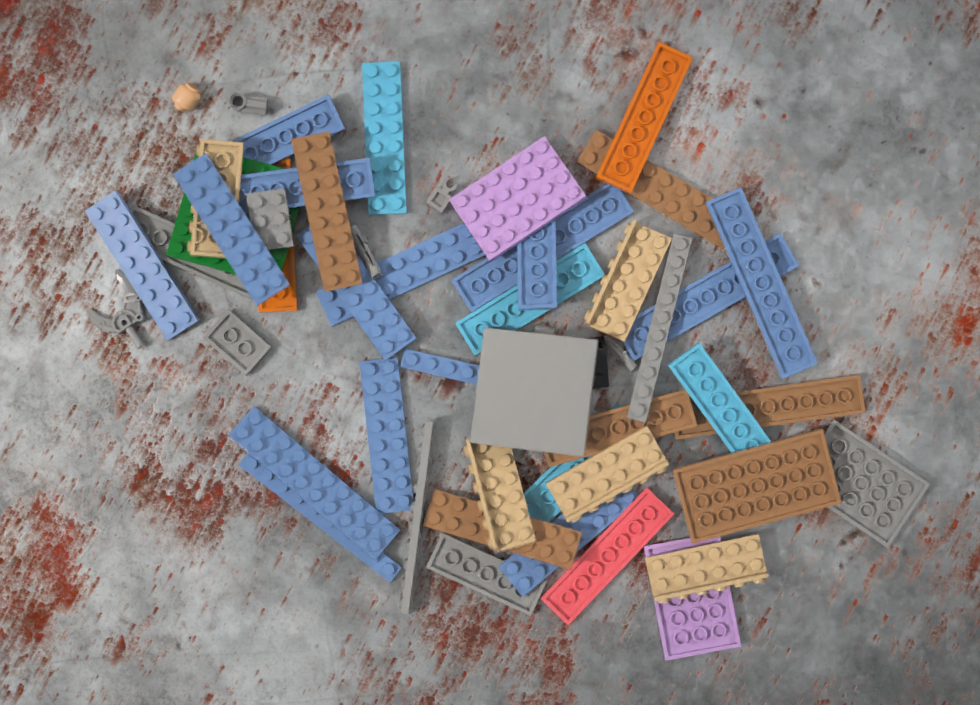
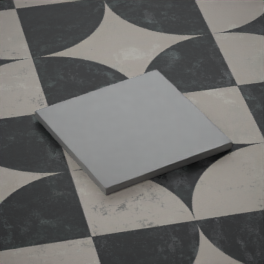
M484 328L470 443L585 457L599 340Z

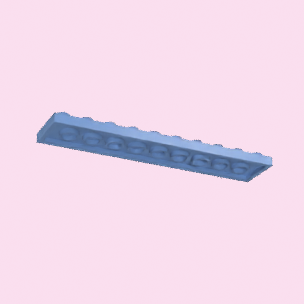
M606 184L586 196L587 199L556 219L557 260L634 213L620 189ZM517 245L494 261L490 262L486 258L451 280L471 313L518 284Z
M742 187L705 202L781 379L817 365V360Z
M463 223L378 262L377 264L383 275L375 279V281L388 299L391 300L486 255ZM324 288L316 291L331 326L354 317L335 290L324 292Z
M781 233L765 241L780 277L799 266ZM731 262L679 291L666 342L745 297ZM655 305L637 315L625 343L622 342L633 361L643 356Z
M253 407L228 434L234 442L374 560L377 559L400 531V529L257 408Z

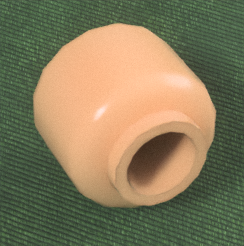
M189 82L180 84L172 95V100L175 102L174 106L182 112L185 110L192 111L201 98L200 90Z

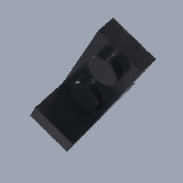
M604 336L585 338L599 340L593 389L609 387L608 349Z

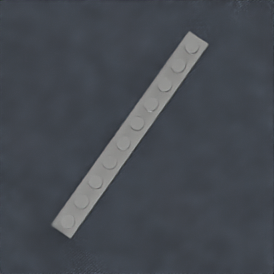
M673 234L627 419L646 423L692 242L690 237Z
M425 421L421 428V436H423V444L420 443L419 445L421 460L420 463H417L416 474L419 475L418 482L414 484L416 498L411 506V512H414L413 520H410L409 523L411 537L407 540L406 550L409 551L408 558H405L404 561L406 576L403 577L401 588L404 589L403 597L401 596L399 600V608H401V613L410 614L413 610L437 423L433 421Z

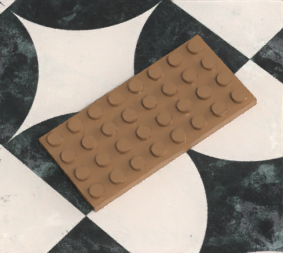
M822 428L672 469L692 544L841 504Z

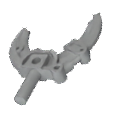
M116 269L117 280L125 291L124 304H126V310L118 311L112 319L104 318L92 309L86 310L90 321L98 329L103 330V332L117 333L119 335L127 332L137 349H140L144 344L133 329V326L145 321L143 309L141 308L142 300L126 275Z

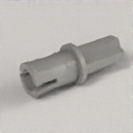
M613 338L606 343L607 349L617 358L616 361L619 360L629 372L638 366L639 363L633 361L627 353V349L624 350Z

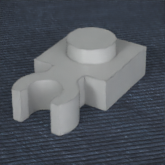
M449 178L444 179L443 188L436 187L426 201L428 205L441 214L450 203L449 199L452 198L449 193L457 189L456 183L452 188L447 187L446 184Z

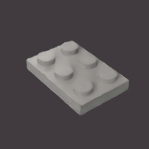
M286 189L247 193L250 222L267 249L294 246Z
M229 309L203 337L245 376L250 373L272 348Z

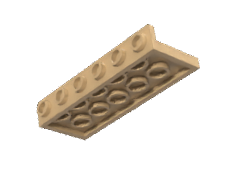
M201 139L200 144H197L196 155L199 157L205 153L208 155L239 204L244 143ZM191 204V213H194V217L189 225L192 239L188 241V252H190L192 257L226 258Z
M634 219L632 224H627L624 231L626 237L624 241H619L616 248L618 254L616 258L612 257L608 265L610 271L608 275L604 274L601 280L600 293H595L592 300L595 304L592 310H587L584 317L587 320L586 326L624 343L672 241V238L640 225Z
M645 425L547 481L546 485L567 522H576L582 518V514L585 512L591 513L599 508V504L613 501L616 498L615 495L620 492L624 494L632 490L634 484L638 482L642 484L650 479V475L662 473L667 469L666 466L669 463L649 428Z
M467 439V446L463 447L466 458L470 457L471 464H468L470 475H475L476 482H473L475 494L479 493L481 500L477 501L480 512L484 511L485 514L482 522L484 530H489L490 537H487L489 549L493 548L496 554L536 543L512 448L470 443V439Z
M759 534L645 557L653 599L659 601V603L669 602L670 598L673 597L685 599L692 593L697 595L707 594L708 590L711 589L716 591L726 590L727 586L730 585L741 587L745 586L748 581L760 583L769 577Z

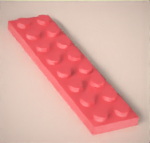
M646 487L622 514L573 563L572 569H567L540 599L569 625L670 520L674 513Z

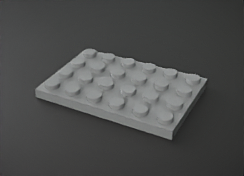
M832 420L824 435L841 504L827 508L886 548H889L930 486V483L837 421Z

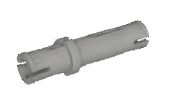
M357 225L351 226L355 250L358 251L363 263L370 272L371 279L381 277L383 273L367 246V240L363 238Z

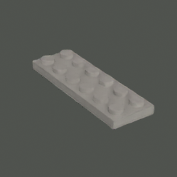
M443 532L426 568L529 616L532 615L547 582L544 579L522 597L498 568L504 560Z

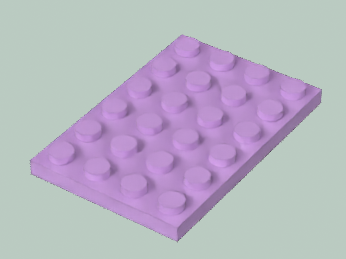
M544 136L449 199V201L486 257L492 262L587 199V197Z
M690 537L645 545V557L720 542L721 537L694 544L691 543ZM727 586V589L722 591L711 589L708 590L707 594L703 595L692 593L685 599L673 597L666 603H659V601L654 600L665 661L741 647L730 586Z

